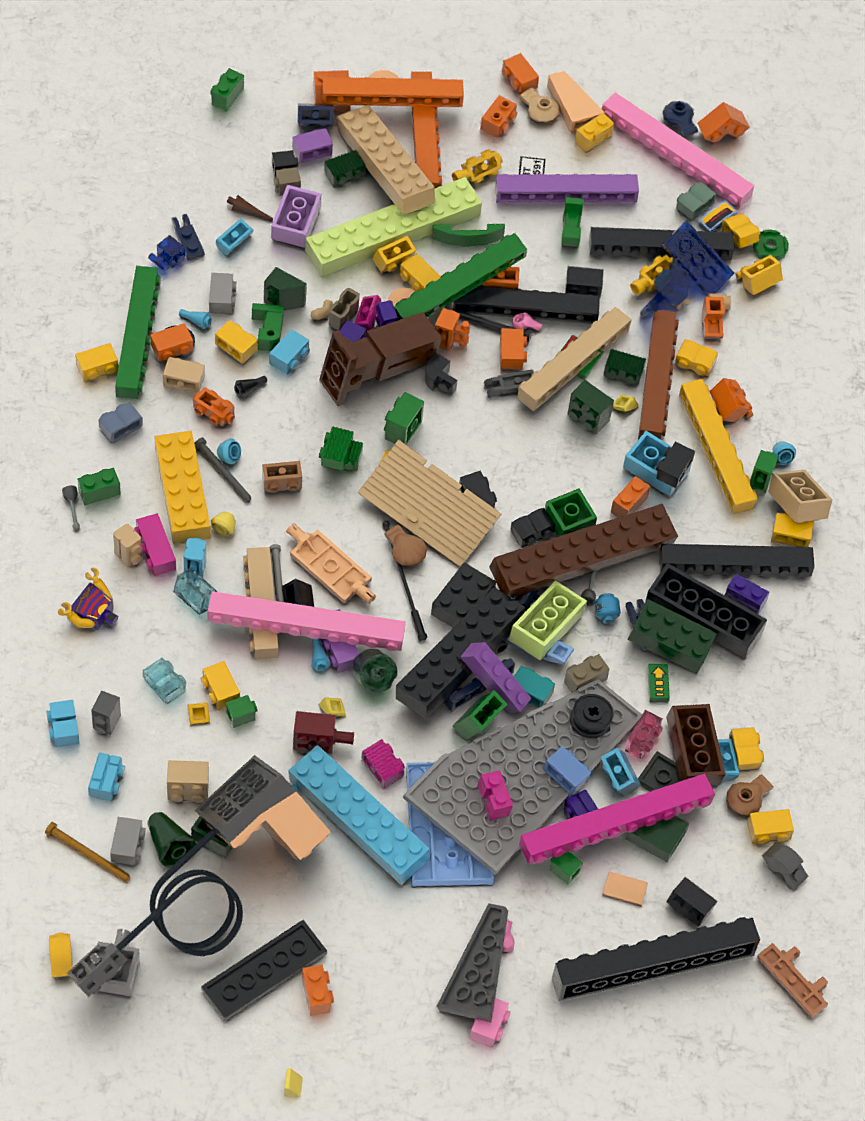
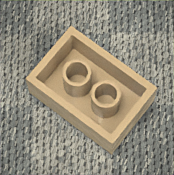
M806 470L772 474L768 493L795 523L828 519L832 498Z

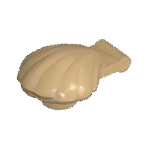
M532 87L519 95V98L529 106L528 113L530 118L536 122L547 123L555 120L558 116L560 108L557 102L550 97L540 96Z

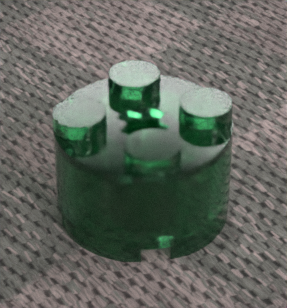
M367 649L354 658L353 674L362 686L378 693L386 691L392 686L394 679L397 677V666L383 651Z

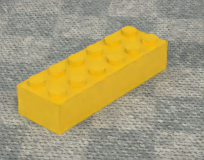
M192 431L154 436L156 457L173 544L187 542L189 538H211V526Z

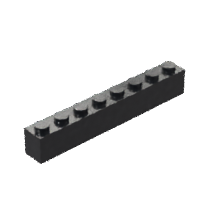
M591 227L589 234V255L656 258L667 255L669 258L726 261L732 260L734 252L733 232Z
M481 285L454 301L453 311L459 310L469 314L514 317L520 313H527L533 319L593 324L596 320L598 321L600 296L485 287Z
M661 544L659 552L660 572L668 563L688 575L723 574L731 576L738 574L743 576H799L805 578L812 576L815 567L813 547Z

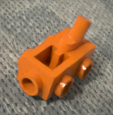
M206 387L194 395L193 407L198 415H206L209 417V421L216 426L218 424L224 426L226 423L231 424L235 418L234 406L229 400H224L215 391L209 390Z

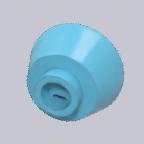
M227 439L219 444L217 455L220 460L228 464H235L241 456V447L235 439Z
M785 441L776 443L772 448V453L779 456L777 465H787L796 457L795 447Z

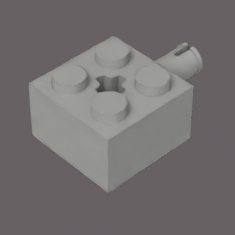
M123 929L117 930L115 947L130 933L128 930H124V934L122 933ZM98 941L103 950L110 944ZM126 946L120 952L128 961L117 970V974L110 981L104 982L101 985L99 991L131 997L140 953L138 948Z

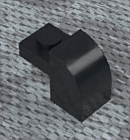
M436 352L426 364V385L432 391L438 386L443 392L453 395L457 389L458 380L448 375L451 361Z

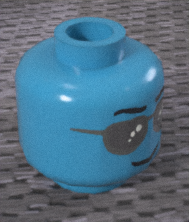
M610 593L601 594L595 600L596 617L599 620H603V623H613L614 619H617L621 614L619 599Z

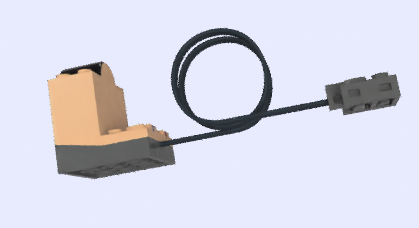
M254 755L194 810L212 830L157 881L150 896L151 914L116 947L111 942L103 950L97 944L67 972L88 997L97 993L101 989V985L104 982L110 981L117 974V970L128 961L120 951L152 921L176 948L194 956L215 954L224 949L235 938L243 919L241 901L232 887L210 871L198 869L180 874L164 888L159 897L157 908L155 907L157 895L163 884L214 836L218 835L220 838H223L235 849L237 846L239 847L244 844L252 832H256L263 826L271 837L281 844L298 862L309 856L318 845L326 840L331 831L282 774ZM205 875L187 881L167 898L171 890L183 880L192 876ZM214 882L222 885L228 895L229 910L226 920L214 935L197 943L181 942L169 935L163 920V911L187 889L196 884ZM236 903V921L232 930L226 936V938L212 948L206 950H191L209 946L216 942L221 936H223V934L227 931V929L232 923Z

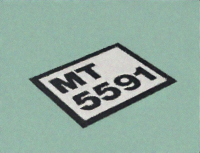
M520 156L519 174L544 175L546 159Z

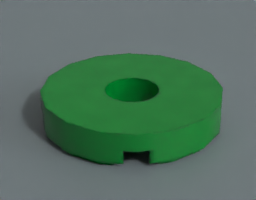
M768 229L760 232L759 242L753 243V250L761 259L771 255L779 261L787 254L789 243L787 238L783 237L780 232ZM772 243L775 247H768L767 244Z

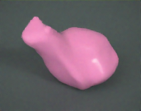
M520 313L514 316L512 320L513 327L525 330L532 328L539 331L543 326L527 313Z
M508 919L503 951L510 953L514 950V937L511 934L513 922Z

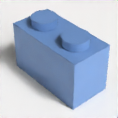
M563 746L546 760L543 770L571 796L588 782L591 775L589 768L585 764L580 763L574 754Z

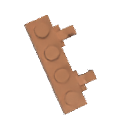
M773 943L757 955V959L811 1018H814L828 1006V1003L822 997L824 994L822 990L827 987L828 981L822 976L812 984L803 977L794 967L793 963L801 953L796 946L786 953L784 950L780 951Z

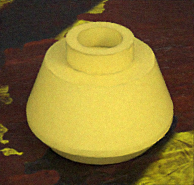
M221 512L211 519V526L218 534L222 536L234 534L236 520L230 512Z

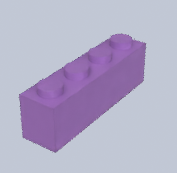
M485 642L471 643L461 655V659L489 692L495 690L508 704L504 708L507 713L521 712L531 700L529 694Z

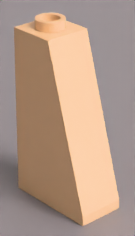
M565 71L556 72L548 76L547 87L553 99L559 105V111L570 133L576 132L577 129L604 113Z

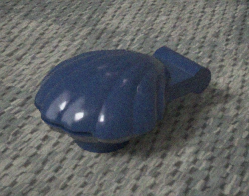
M672 101L664 107L662 114L665 122L679 128L683 137L698 133V128L692 121L694 109L688 103Z

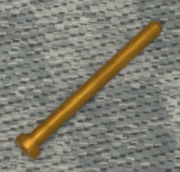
M52 821L45 830L46 835H54L124 881H129L130 875L58 829L56 823Z

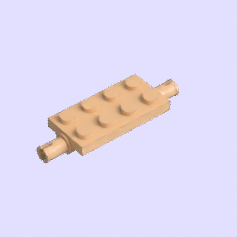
M295 523L291 524L293 527L289 526L286 532L297 541V546L290 552V556L343 604L354 595H358L368 605L371 604L370 600L372 602L375 600L376 595L366 587L372 581V577L318 529L314 533L309 534L302 531Z

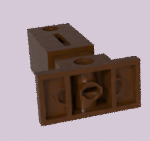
M423 312L369 330L365 338L351 342L349 338L343 337L340 331L333 332L319 380L337 406L343 405L347 393L359 389L363 381L374 377L378 381H382L426 365L431 356L438 352L442 340L441 335L435 330L430 319Z

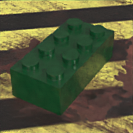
M647 599L627 640L645 647L692 672L698 673L717 633Z

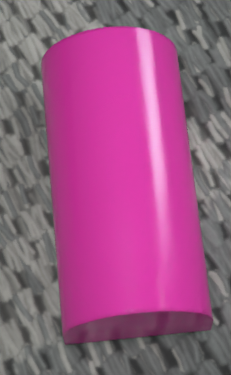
M379 295L362 298L355 324L366 328V333L373 329L377 316L376 305L382 301Z

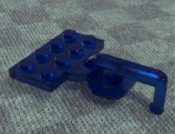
M687 220L662 244L673 259L669 269H664L655 278L654 286L659 292L640 311V316L646 317L653 312H657L659 310L658 305L664 298L673 306L681 304L688 297L689 289L697 285L707 296L709 293H716L734 275L732 269Z

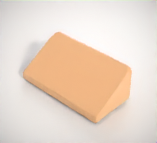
M608 872L602 895L642 906L648 882Z

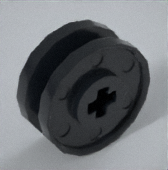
M597 694L583 695L575 701L570 715V723L573 729L583 737H601L609 730L614 717L613 707L603 696Z

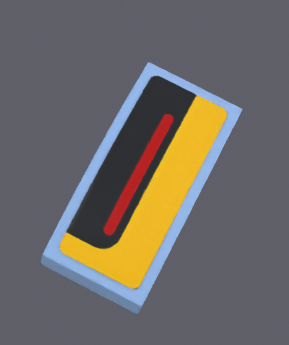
M725 200L708 211L698 221L707 231L714 232L722 225L723 219L738 214V211Z

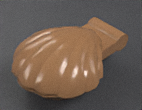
M396 525L384 533L385 537L393 545V559L399 564L406 566L417 565L426 557L427 547L424 541L416 536L407 535L400 525Z
M762 774L751 783L739 782L732 784L727 791V803L732 811L737 812L739 815L749 816L750 813L759 812L762 806V796L771 791L774 786Z

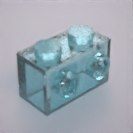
M192 568L177 575L173 590L198 615L208 611L212 591L218 592Z

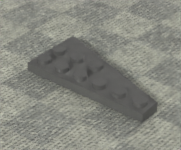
M488 903L436 1006L439 1011L492 1022L508 918V910L505 906Z

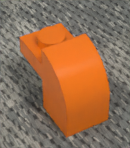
M705 297L702 308L704 339L723 338L724 297Z

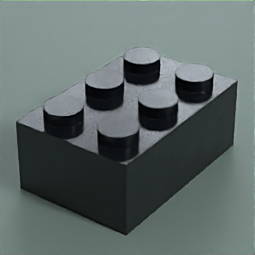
M464 562L433 601L431 615L454 628L496 587V581Z

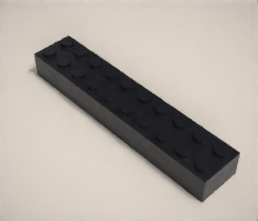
M741 917L734 922L717 923L713 927L707 928V926H702L695 931H681L670 937L663 935L656 940H642L631 946L624 944L614 950L603 949L592 955L582 954L571 960L569 958L561 959L555 963L552 982L558 1001H563L754 956L760 942V937L753 917L747 919L746 917Z

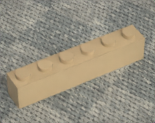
M270 547L247 548V556H243V566L247 567L248 572H244L245 584H249V589H246V597L274 601ZM248 627L249 635H253V640H250V652H254L255 659L278 658L277 633L263 629L254 630Z

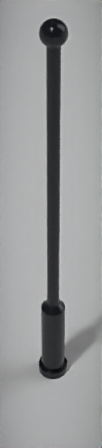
M384 521L382 523L386 531L390 530L389 521ZM396 562L412 609L411 615L418 634V640H425L428 636L425 633L419 612L415 609L402 566Z

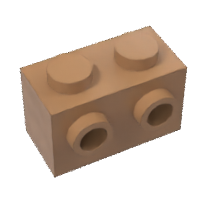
M300 461L262 464L264 492L275 493L284 490L295 491L302 489Z

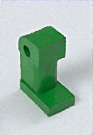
M566 197L561 237L562 246L579 247L581 237L580 222L584 199Z
M252 304V320L263 321V328H259L257 350L272 351L280 342L284 306Z

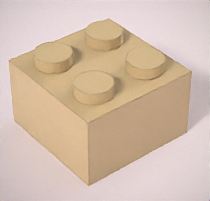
M168 760L167 799L174 802L187 800L201 803L208 798L209 762Z

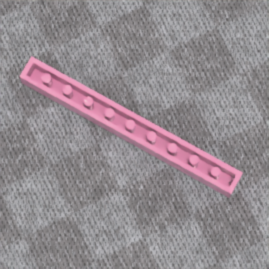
M616 92L603 103L602 110L604 114L620 130L625 131L632 138L643 143L647 148L659 154L660 157L665 158L675 167L686 172L687 175L704 183L730 204L740 209L752 197L755 185Z
M214 591L211 593L208 607V621L215 624H231L234 627L244 626L254 630H269L273 633H289L292 636L301 635L312 639H327L331 642H346L350 645L359 644L370 648H385L389 651L402 650L406 621Z

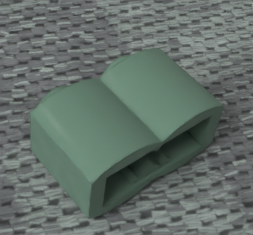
M702 182L693 184L688 192L678 196L676 208L689 219L694 220L715 203L717 194Z

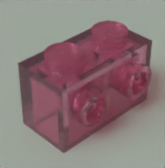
M645 710L627 740L625 751L640 759H643L646 752L650 753L655 743L653 742L654 738L659 737L663 730L661 726L663 718Z

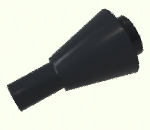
M267 377L236 380L234 385L235 393L244 398L259 385L267 383Z

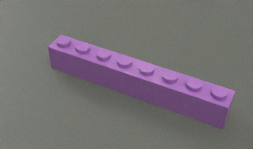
M637 174L496 175L495 191L496 202H565L566 197L584 199V202H637L639 185Z

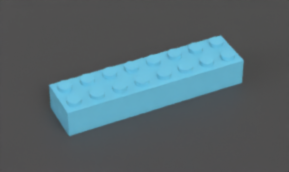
M318 745L288 770L290 782L295 784L307 798L400 885L430 860V848Z

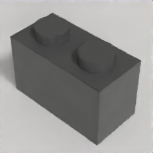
M102 690L91 709L93 728L97 732L111 735L121 717L120 697Z

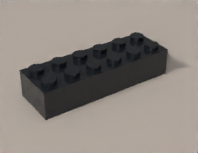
M668 563L651 585L646 596V600H651L716 632L717 634L714 639L716 643L743 658L747 657L763 633L767 622L766 618Z

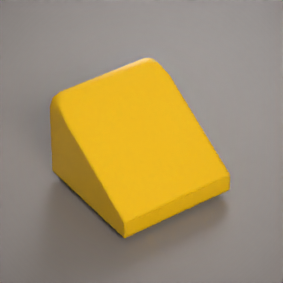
M208 702L187 704L190 725L210 722Z

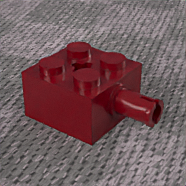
M296 711L293 750L307 753L318 745L327 754H332L335 743L353 745L354 732L337 731L335 729L336 715Z

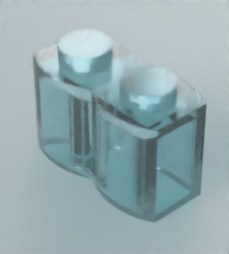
M161 657L143 670V678L164 703L168 704L186 692V680L181 674L178 675L174 672V667L170 661H166Z

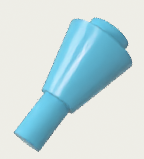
M183 309L179 311V316L189 319L203 330L212 324L210 312H190Z
M320 638L312 639L314 649L311 667L314 670L324 671L330 666L331 662L321 647Z

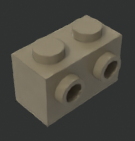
M600 654L594 657L589 656L582 663L574 664L567 669L564 682L571 693H573L578 688L596 679H599L601 682L606 681L610 668Z

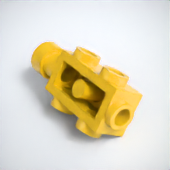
M484 150L480 153V156L466 159V162L461 164L462 170L452 173V179L456 181L466 177L470 182L479 183L484 180L483 177L486 175L493 176L498 174V169L502 168L501 163L503 159L496 151Z
M667 255L663 257L658 256L654 259L651 266H643L639 272V279L630 284L632 292L635 295H640L647 289L651 293L655 289H660L666 281L674 279L678 270L676 259L674 257L669 258Z

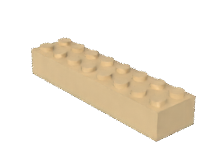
M369 104L337 116L339 134L353 151L355 149L368 171L403 215L435 203V188Z

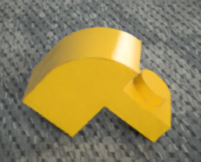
M70 933L49 935L52 977L69 976L67 972L73 968Z

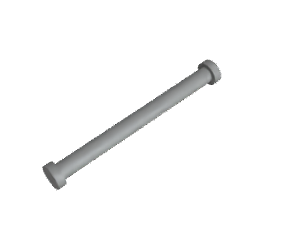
M273 544L270 546V552L272 553L276 601L284 602L279 554L281 546Z

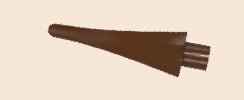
M237 195L236 199L230 196L227 199V203L233 205V211L254 215L269 221L273 220L271 216L257 209L239 195Z

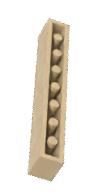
M616 307L611 311H606L599 321L593 322L591 327L587 331L584 330L578 339L571 341L565 350L559 351L553 360L547 361L540 371H535L527 382H522L518 387L517 399L532 411H535L601 353L597 351L598 349L602 351L607 350L628 332L632 319Z

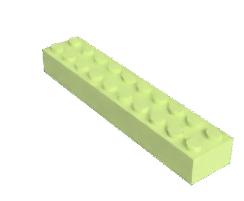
M466 177L435 188V203L403 215L397 206L393 204L306 237L305 251L320 276L323 277L370 259L375 255L377 249L405 236H408L410 241L414 242L432 235L433 225L451 224L453 227L481 216L482 202Z

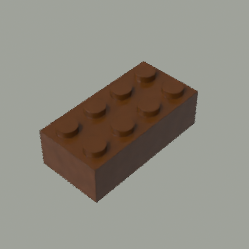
M710 704L672 706L666 719L680 782L705 774L711 786L720 785L726 774Z

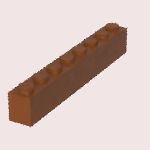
M658 309L654 311L638 440L645 431H648L660 440L661 436H665L667 425H663V422L667 421L668 410H665V405L669 406L670 395L667 394V390H671L672 384L669 375L673 374L674 364L670 363L675 357V349H672V346H676L677 335L674 334V330L677 331L679 320H676L677 312Z

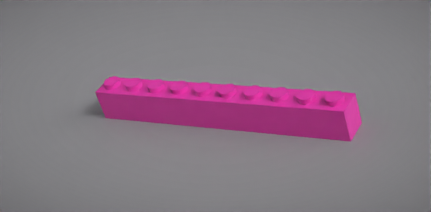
M702 774L521 835L519 845L529 865L533 863L540 864L553 856L557 858L565 852L571 850L578 851L583 846L589 844L596 845L607 838H616L621 833L627 831L631 833L639 827L645 825L652 826L657 821L663 819L670 820L675 815L690 813L698 807L705 808L712 803L715 793L706 775Z

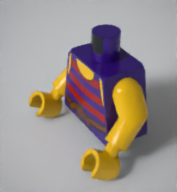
M93 567L91 568V571L94 573L93 577L89 572L85 573L86 579L93 580V584L89 582L72 605L68 602L62 603L61 606L65 608V611L62 608L58 610L60 616L66 615L67 619L77 628L99 629L104 622L114 626L119 617L112 612L114 609L113 598L101 578H98V569Z

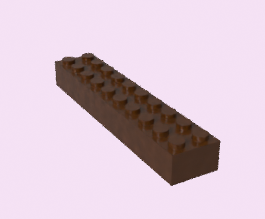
M662 503L494 557L489 568L499 590L513 598L550 586L555 580L562 582L658 551L661 548V544H674L678 534Z

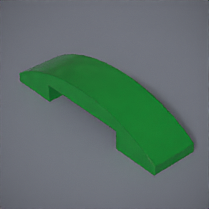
M451 224L433 225L432 236L433 239L449 245L480 246L503 238L505 224H487L486 230H452Z

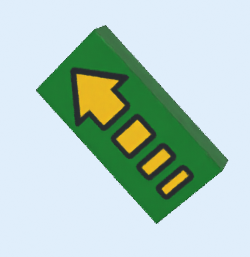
M648 664L649 701L669 702L668 664Z

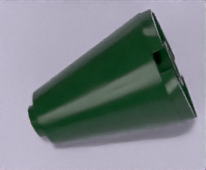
M163 812L153 813L149 817L147 825L159 861L164 867L171 868L196 845L195 839Z

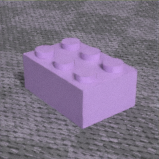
M287 185L271 225V239L305 248L306 237L311 235L321 208L322 194Z

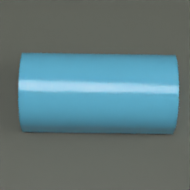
M240 218L216 239V246L223 254L228 255L249 237L254 230Z
M718 739L726 774L722 781L734 780L740 773L732 739Z

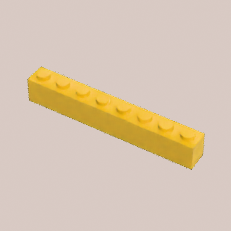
M703 379L681 384L679 395L732 514L754 509L757 494L750 486L749 476L744 473L743 463L737 457L735 445L731 444L729 432L723 426L722 416L717 413L716 403L710 397L708 386L704 384Z

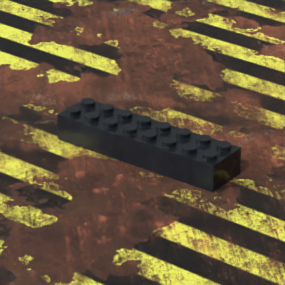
M494 587L396 685V700L427 720L473 673L461 659V655L471 643L485 642L494 652L510 636L512 626L525 613V607Z

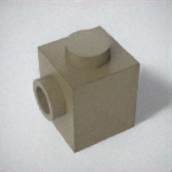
M297 167L276 170V178H273L274 187L275 189L278 188L280 195L284 194L287 185L301 188V179Z

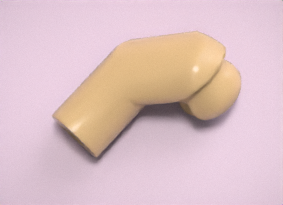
M325 300L323 307L311 311V318L313 320L328 318L333 302Z

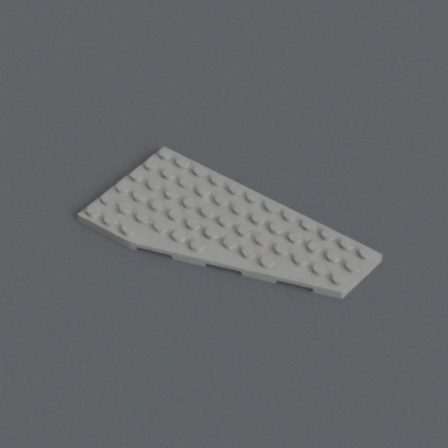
M596 679L555 702L545 704L502 728L499 727L449 754L442 755L404 794L403 799L496 875L521 848L519 845L521 835L538 830L570 796L565 789L543 770L546 760L563 746L566 750H570L580 763L585 764L592 773L602 762L600 757L612 751L643 718V714L599 679ZM586 694L603 696L613 707L614 717L609 730L598 738H586L579 735L570 723V715L575 701ZM500 770L513 803V808L509 816L490 820L485 808L488 799H482L477 784L481 774Z

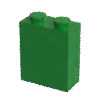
M493 690L478 699L455 722L453 728L467 740L483 731L508 704Z

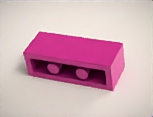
M158 513L136 519L134 532L136 531L141 537L142 554L147 556L145 560L148 570L152 569L154 576L176 570V559Z

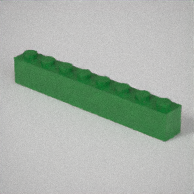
M516 233L504 236L499 243L491 244L481 254L473 255L468 262L460 263L455 270L444 273L437 281L429 282L424 289L416 290L406 300L398 301L394 306L398 319L401 320L421 312L427 318L524 259L527 256V248Z
M136 265L115 384L116 397L138 399L139 392H143L144 381H141L142 376L145 377L146 374L144 361H148L149 350L146 349L151 344L149 331H153L154 320L151 319L156 314L154 301H158L159 290L156 289L157 286L161 285V275H158V268Z

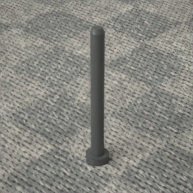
M203 437L196 440L194 443L195 449L201 450L245 501H250L251 495L207 447V441Z

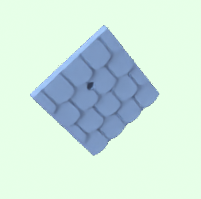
M435 762L406 763L407 791ZM408 803L409 830L430 848V860L412 875V886L493 885V873Z

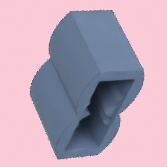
M130 402L120 404L115 411L106 412L98 419L99 428L111 442L123 438L126 434L136 431L143 425L142 416Z

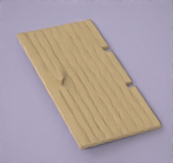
M398 440L357 493L457 566L461 567L502 514L468 489L461 493L459 491L462 487L460 483L433 464L429 468L425 467L424 465L427 460Z

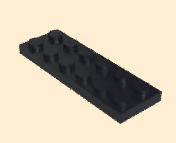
M301 920L202 985L201 990L223 1020L226 1021L302 971V968L308 967L325 956L327 950L307 923Z

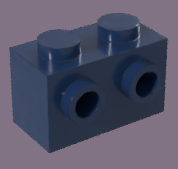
M298 103V124H301V126L319 124L320 127H329V124H333V105Z

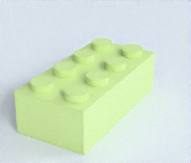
M555 580L512 626L509 641L541 661L555 642L560 640L581 618L587 600Z

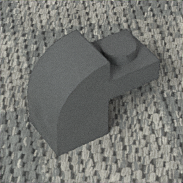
M774 843L762 855L770 870L781 873L791 889H796L809 877L801 865L804 862L803 859L787 845Z

